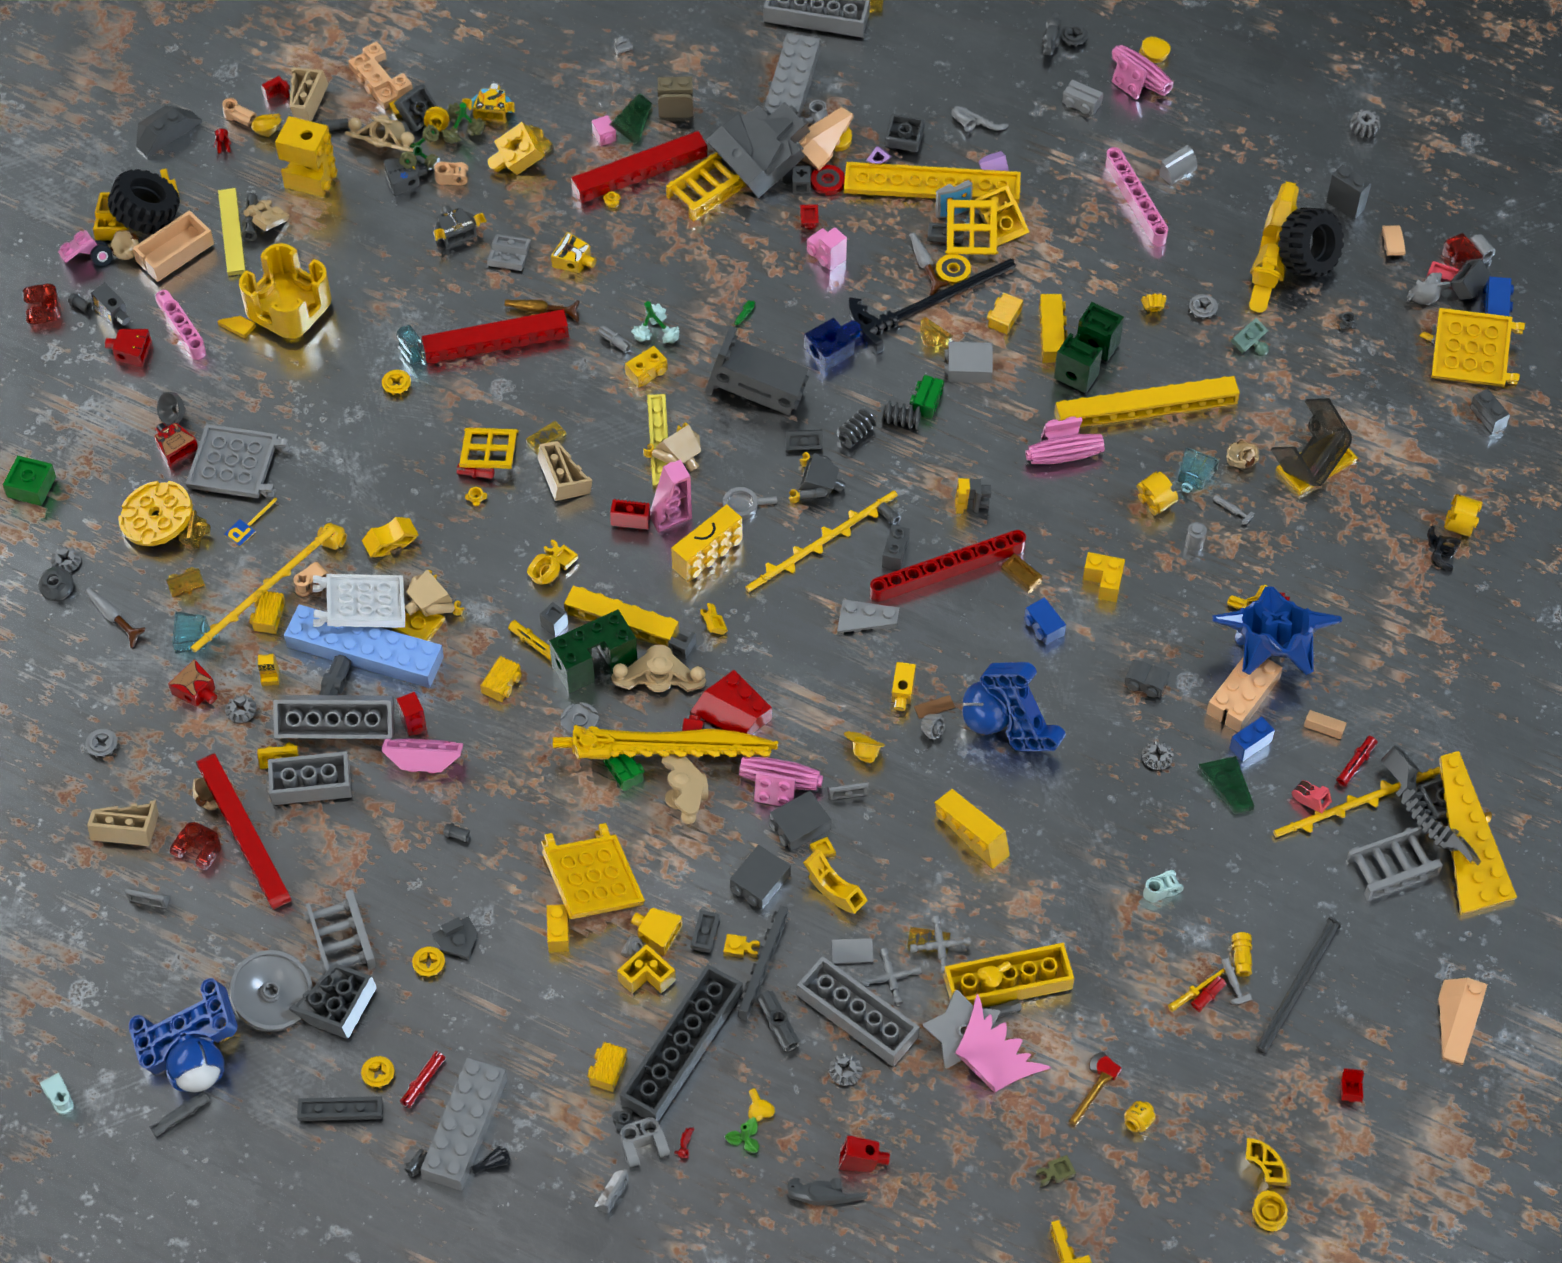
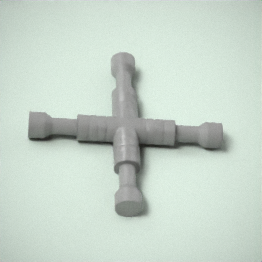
M934 916L932 917V923L935 926L934 934L936 941L927 942L923 945L911 944L910 951L913 953L918 950H937L942 965L941 973L944 974V967L947 966L945 948H952L957 945L969 946L971 945V939L967 937L963 940H944L939 925L940 917Z
M883 948L880 950V954L884 959L883 965L886 974L875 976L872 979H861V984L866 987L873 983L889 982L891 992H893L895 997L894 1003L896 1006L903 1004V1001L898 993L897 980L907 978V976L913 974L920 975L922 974L921 968L919 966L908 971L894 972L892 963L888 958V949Z

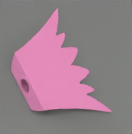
M978 994L976 995L969 1024L955 1054L994 1093L1021 1078L1051 1068L1044 1064L1026 1062L1031 1056L1029 1053L1017 1054L1022 1044V1039L1016 1038L1005 1041L1006 1023L991 1029L992 1015L989 1014L984 1020L980 997Z

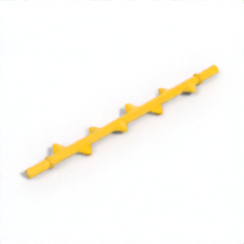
M893 490L881 499L878 498L876 502L859 513L852 510L848 511L849 519L833 530L823 526L821 528L822 537L805 548L794 546V555L779 565L775 566L769 562L766 563V573L761 574L759 578L746 585L747 592L750 593L763 583L766 584L768 580L783 570L793 574L797 561L811 552L822 554V545L837 535L842 534L850 537L851 526L867 516L877 518L879 516L878 506L883 502L888 503L898 496L897 492Z
M330 526L321 535L315 537L313 542L271 578H265L262 586L219 623L210 625V630L204 633V636L190 647L191 650L196 653L207 642L212 641V638L229 623L238 621V616L281 578L290 576L291 570L318 546L323 545V542L336 532L335 529Z
M1440 766L1434 769L1430 768L1423 773L1418 772L1416 784L1440 775ZM1382 780L1380 782V789L1358 798L1348 795L1346 803L1324 810L1322 813L1315 810L1314 815L1296 822H1290L1286 826L1273 830V834L1277 838L1290 832H1296L1300 828L1311 833L1313 831V823L1334 815L1345 818V811L1368 803L1376 808L1378 807L1379 798L1398 791L1401 788V783L1397 782L1391 785Z

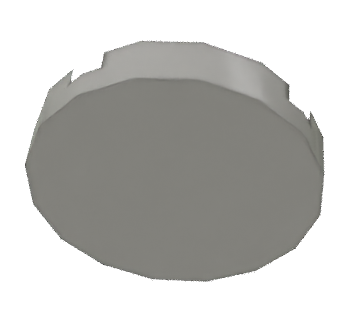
M587 703L569 705L561 714L563 732L569 737H573V726L575 725L589 729L590 726L599 727L597 710Z

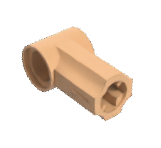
M227 98L222 102L223 114L228 121L235 120L249 127L257 117L255 112L238 105V102L233 98Z

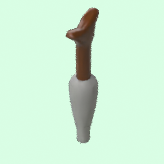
M913 232L909 237L912 241L918 264L922 269L926 270L932 282L931 296L937 293L940 288L947 287L949 282L937 279L932 268L933 260L918 239L916 233Z
M92 588L86 589L85 593L92 599L103 616L110 622H116L128 634L130 648H133L138 636L144 633L146 628H132L121 617V612L115 605L97 594Z

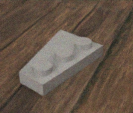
M843 599L837 635H843L844 632L851 631L859 633L861 630L866 629L882 630L897 628L900 608Z

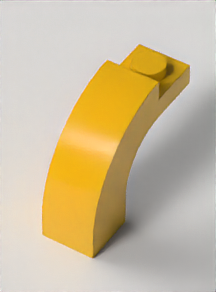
M816 849L803 862L810 873L808 877L811 882L837 907L855 914L868 901L858 885L848 883L833 870L821 850Z

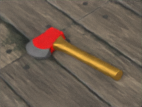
M1104 1052L1096 1054L1090 1061V1071L1101 1075L1069 1119V1123L1074 1126L1103 1086L1111 1079L1115 1081L1122 1071V1067L1113 1062Z

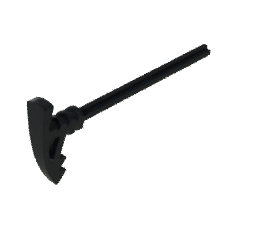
M1010 258L895 313L888 311L886 315L881 314L879 318L868 313V306L862 305V299L850 297L849 313L851 321L869 349L875 355L883 352L884 344L883 340L876 336V334L881 335L883 330L887 332L890 330V327L896 328L899 321L1016 267L1014 259Z

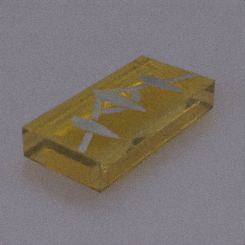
M554 421L525 440L537 455L540 444L559 441L566 437V432Z
M910 927L907 948H910L911 944L923 945L927 942H935V930ZM942 932L943 939L950 940L951 933Z

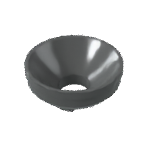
M165 392L159 397L157 403L158 416L165 425L178 424L186 411L184 401L175 392Z
M52 567L45 570L38 581L41 594L51 601L65 599L72 592L74 586L71 574L61 567ZM52 576H57L59 579L55 585L48 584V580Z

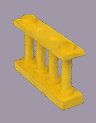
M716 152L709 155L707 159L674 181H670L666 185V197L670 199L677 195L689 206V218L694 222L747 185L737 174H733L722 164V158ZM717 168L729 180L720 183L708 172ZM704 177L715 189L707 193L695 181ZM690 186L702 198L693 201L682 190Z

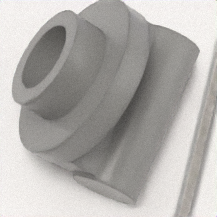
M625 36L615 39L616 43L613 44L617 55L633 49L630 39L625 38Z
M629 936L621 955L624 957L634 956L643 947L642 940L639 937Z

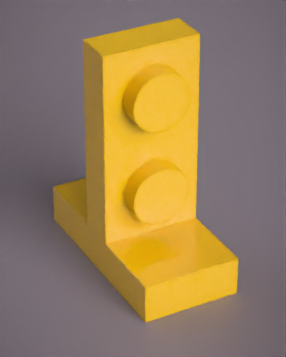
M1060 1220L1051 1222L1050 1233L1060 1263H1092L1089 1255L1075 1258L1072 1246H1068L1066 1241L1068 1234L1065 1226H1061Z

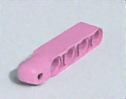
M163 289L157 292L155 300L190 357L195 360L204 358L206 350L203 339L179 303L172 298L167 290Z

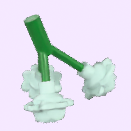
M649 301L645 302L644 306L647 316L644 323L633 327L631 333L634 334V338L639 342L650 340V337L653 335L648 329V322L650 321L652 325L657 323L662 327L664 332L663 343H675L680 336L679 327L669 328L662 323L667 318L665 314L666 309L662 308L660 304L655 306Z

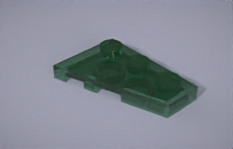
M640 93L637 94L609 125L634 144L638 143L652 102Z
M1236 756L1198 765V769L1207 776L1209 783L1215 786L1221 794V798L1234 814L1254 810L1255 806Z

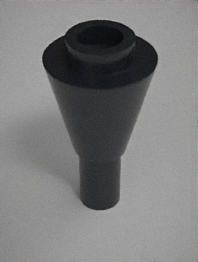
M499 1145L483 1161L472 1166L474 1174L486 1168L490 1169L508 1165V1160L511 1158L506 1147L502 1149Z

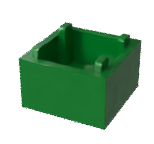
M17 455L3 483L7 498L42 506L56 478L53 465Z

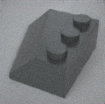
M335 963L310 991L307 990L302 995L303 998L297 1004L289 1007V1010L313 1027L348 1039L377 987L370 975Z

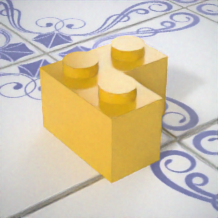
M1088 552L1083 580L1101 583L1098 599L1117 603L1125 559Z
M647 944L617 970L618 981L632 994L646 981L661 994L676 981L675 969Z

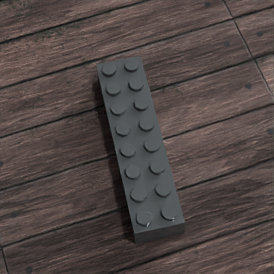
M709 964L706 965L621 1092L620 1101L622 1106L630 1108L634 1113L643 1118L651 1117L659 1122L742 996V982Z

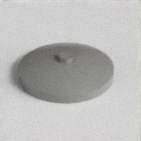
M265 950L248 956L238 965L230 981L229 996L234 1011L242 1021L261 1031L276 1032L290 1028L302 1019L290 1011L289 1007L297 1004L303 998L302 995L307 990L310 991L313 986L308 971L299 960L281 951Z

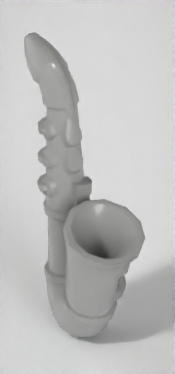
M956 106L952 109V116L958 123L964 126L966 132L972 131L976 125L980 124L996 131L1004 130L1009 126L1008 124H994L988 118L985 119L984 116L975 114L961 106Z

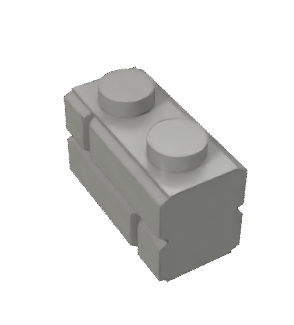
M1072 80L1063 93L1062 103L1067 107L1080 110L1083 114L1094 116L1102 104L1103 92Z

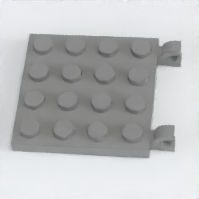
M206 424L186 481V487L259 498L260 494L267 498L274 499V485L264 484L274 450L277 449L282 453L288 454L290 450L288 439H278V435L273 433Z

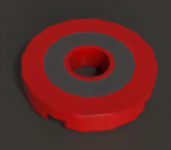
M824 165L820 170L814 169L811 174V186L819 194L825 193V195L830 196L839 193L844 188L845 174L839 167ZM825 179H831L832 181H831V182H825L824 180H825Z

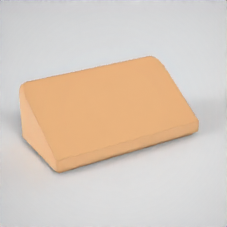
M1309 710L1304 727L1341 740L1347 722Z

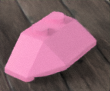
M409 738L385 739L382 746V752L401 770L409 772L426 771L432 774L442 772L461 756L463 743Z

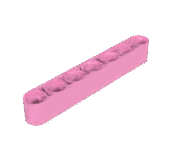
M1117 147L1109 148L1106 154V168L1151 243L1155 246L1165 245L1168 234L1166 223L1123 152Z

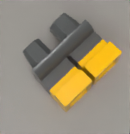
M958 478L955 496L956 514H963L964 509H973L975 513H978L979 508H989L991 485H981V479Z

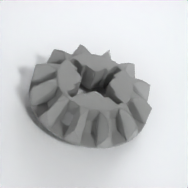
M1196 295L1190 300V313L1194 314L1195 318L1201 317L1203 320L1207 317L1210 319L1212 315H1216L1218 304L1209 295Z
M64 546L62 549L57 548V551L52 553L50 563L52 567H61L68 572H72L80 565L81 556L79 551L73 547L67 548ZM66 556H68L69 560H64L63 562L62 558H66Z
M245 694L243 696L236 695L235 698L229 699L228 704L225 705L226 716L236 723L249 721L254 717L257 709L252 697L249 698ZM244 705L245 711L241 709L237 711V706Z
M98 729L87 737L86 748L89 754L94 755L96 758L98 756L105 758L107 754H112L113 750L117 748L118 740L111 730ZM97 740L105 742L106 747L99 746Z
M1155 741L1151 744L1148 743L1143 748V762L1151 769H1165L1173 761L1174 753L1171 751V746L1168 747L1165 745V742L1158 743ZM1156 750L1159 751V754H1162L1159 761L1157 756L1154 755Z
M846 1053L836 1056L829 1066L830 1077L834 1082L843 1086L856 1083L862 1075L860 1060H857L854 1055L850 1056ZM849 1064V1070H850V1071H846V1072L843 1073V1075H842V1068H841V1066H842V1067H845L846 1065Z

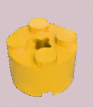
M1155 471L1136 485L1139 490L1138 499L1142 504L1147 503L1149 505V510L1154 516L1178 502L1177 492H1172L1170 488L1173 484L1160 471L1158 473Z
M1455 494L1451 502L1452 507L1446 515L1444 528L1448 531L1470 537L1473 528H1476L1478 525L1479 517L1476 516L1477 512H1480L1483 502Z

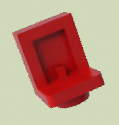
M280 76L261 85L263 96L266 100L280 93H283L286 98L290 97V86Z
M818 204L800 205L801 227H805L806 230L819 227Z
M689 715V719L684 718L682 731L703 729L705 721L700 720L701 716Z
M1343 1069L1340 1082L1341 1100L1363 1102V1070Z

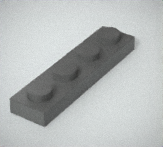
M382 1096L298 1098L297 1120L382 1119L383 1099Z

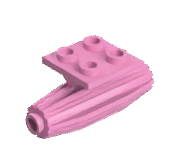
M1124 45L1116 46L1112 50V59L1117 63L1111 82L1135 100L1139 99L1143 86L1162 96L1171 91L1174 84L1173 81L1160 67L1142 54Z
M1072 416L1063 421L1050 420L1045 424L1041 434V439L1048 438V440L1028 446V450L1025 451L1026 460L1030 461L1031 464H1058L1085 459L1104 452L1103 436L1101 434H1078L1082 417L1076 418Z
M742 757L739 769V776L755 781L754 801L782 806L793 800L795 790L817 791L818 787H822L823 776L820 775L818 770L799 763L769 757Z

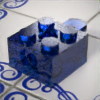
M832 318L804 334V348L826 371L854 355V339L860 336V325L858 322L851 320L841 326Z

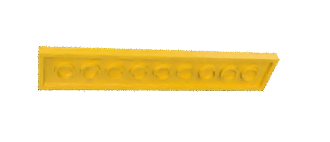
M846 162L844 193L936 199V191L948 184L956 187L969 180L973 183L972 200L1008 185L1013 199L1019 204L1021 172Z

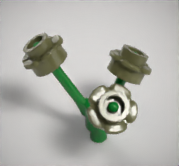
M433 125L425 127L423 138L410 145V147L414 148L413 152L407 151L401 154L399 162L404 168L414 167L417 162L415 155H419L425 159L424 163L427 170H434L435 164L440 162V158L433 154L426 156L422 152L421 144L424 141H437L439 136L438 129Z

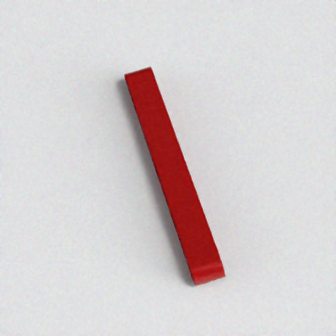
M1014 530L877 577L870 583V598L875 602H882L1007 559L1013 554H1021L1025 550L1026 534L1021 530Z
M215 753L196 761L200 773L272 910L292 902L283 881Z

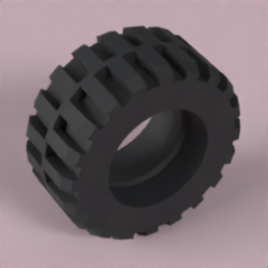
M131 169L122 172L116 177L108 197V208L112 216L116 217L119 223L124 224V227L131 228L135 232L140 231L142 234H154L174 220L179 208L180 199L177 190H174V186L171 183L169 184L167 179L161 178L159 174L150 173L148 170L141 171V169H135L133 171Z
M1307 207L1296 209L1286 218L1287 221L1283 223V229L1279 233L1280 242H1278V247H1280L1279 255L1282 257L1281 261L1287 270L1295 275L1325 276L1334 269L1333 267L1338 264V259L1342 256L1341 250L1344 248L1342 225L1338 222L1339 219L1330 210ZM1311 236H1312L1313 242H1312V247H1311V250H1310V239H1311Z

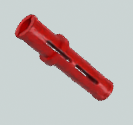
M1367 736L1363 744L1356 748L1354 756L1336 778L1338 784L1346 787L1363 762L1370 758L1369 754L1378 744L1374 737ZM1355 764V766H1354L1353 769L1350 771V773H1348V771L1351 769V767Z
M435 1051L417 1078L411 1081L409 1089L400 1099V1103L403 1106L411 1108L419 1095L425 1092L424 1088L446 1059L440 1052L438 1054V1051Z

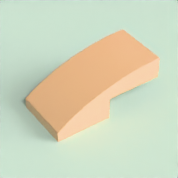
M1400 225L1382 226V235L1385 240L1384 248L1387 256L1405 255V245Z

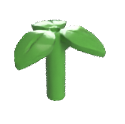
M752 1117L741 1125V1133L731 1131L725 1135V1139L733 1145H739L744 1141V1149L751 1153L758 1152V1141L750 1138L758 1130L756 1118Z

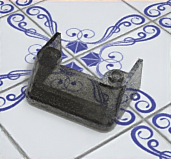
M1330 398L1306 399L1305 403L1313 414L1308 424L1309 431L1313 437L1301 454L1295 446L1272 447L1271 451L1286 473L1311 486H1322L1351 445L1352 435Z

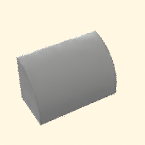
M1186 145L1161 161L1159 175L1168 184L1173 185L1197 169V159L1192 149Z

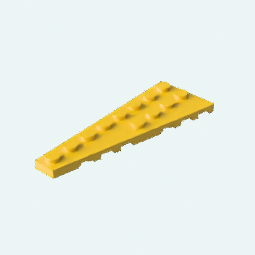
M1457 751L1440 756L1441 779L1444 785V800H1446L1447 808L1446 817L1449 827L1459 831L1457 836H1462L1481 860L1480 864L1476 865L1473 861L1469 862L1460 851L1451 852L1454 861V877L1457 884L1456 893L1459 899L1460 915L1515 900L1517 895L1460 752Z

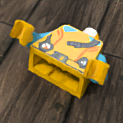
M495 83L490 85V89H480L479 94H476L472 99H462V102L466 103L467 109H473L474 119L481 118L482 121L506 123V113H515L514 102L505 96V91L500 90V86Z

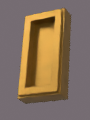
M1013 554L1002 564V569L1028 590H1031L1042 580V575L1016 554Z

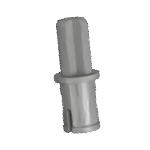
M606 326L600 327L598 334L610 341V345L618 347L624 353L630 350L632 343L622 338L620 333H614Z

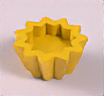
M1147 294V296H1142L1140 300L1147 312H1157L1164 309L1166 295Z

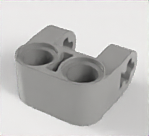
M651 1117L627 1124L621 1129L622 1147L629 1168L640 1165L636 1149L652 1143L655 1145L659 1158L670 1155L664 1133L656 1119ZM653 1128L655 1131L647 1133L646 1129ZM627 1135L635 1136V1138L631 1140L626 1139L625 1137Z

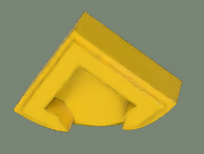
M828 837L809 844V848L813 852L817 849L821 850L825 857L836 856V851Z

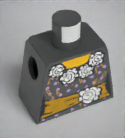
M105 282L91 292L93 310L109 324L115 325L119 322L122 325H126L130 321V317L126 314L124 301Z

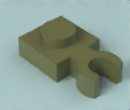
M1067 1155L1048 1162V1169L1039 1168L1036 1171V1176H1046L1045 1179L1041 1180V1186L1048 1185L1051 1179H1054L1057 1184L1076 1176V1172Z

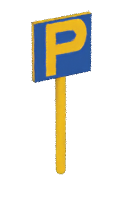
M277 498L268 503L248 524L239 519L224 535L241 547L256 532L250 526L277 501Z

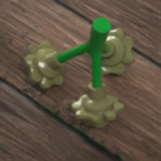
M466 103L448 105L446 111L449 114L450 121L455 125L451 129L441 131L447 143L454 144L461 141L457 131L458 125L464 117L468 121L466 132L470 136L480 135L484 131L485 122L481 118L471 119L466 114Z

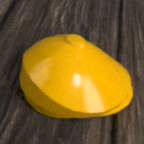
M260 115L252 121L251 128L259 135L270 137L278 129L282 120L281 115Z
M539 554L529 565L527 574L536 584L552 583L560 573V562L554 555Z

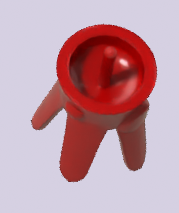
M223 128L217 129L215 131L216 139L214 143L215 147L217 141V153H221L223 142L227 152H230L229 143L230 145L232 144L228 137V131Z

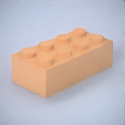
M189 210L132 249L136 262L159 282L214 245L211 230Z
M1242 658L1209 701L1206 714L1222 722L1226 710L1228 712L1224 725L1236 732L1241 731L1280 680L1283 667L1270 659H1266L1248 675L1242 671Z

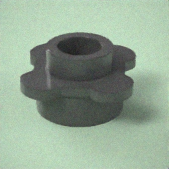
M1352 312L1340 314V328L1355 329L1357 327L1355 322L1357 316Z
M630 1108L613 1113L612 1117L616 1120L617 1130H621L627 1124L636 1122L632 1117L633 1111Z

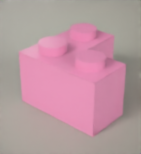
M834 227L829 232L822 228L807 239V252L809 255L814 256L823 267L830 271L846 260L847 237Z

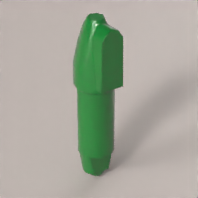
M748 300L742 312L735 320V325L741 324L748 314L752 312L755 301Z

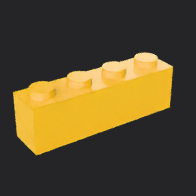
M1040 294L1039 313L1042 363H1056L1057 351L1067 338V330H1064V326L1067 324V317L1063 316V312L1066 311V302L1062 301V294Z

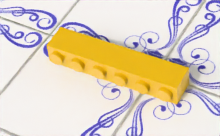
M572 586L564 602V610L568 615L588 622L619 609L635 637L655 645L668 647L671 637L676 638L679 633V621H676L674 618L658 615L654 611L643 610L636 605L623 603L619 599L608 598L601 593L588 591L584 587Z

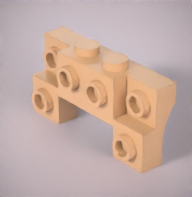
M376 41L362 48L363 53L348 60V63L360 84L363 83L367 93L372 94L381 107L386 110L390 108V102L401 98L412 90L413 86L404 73L392 79L379 64V62L387 59L386 52Z

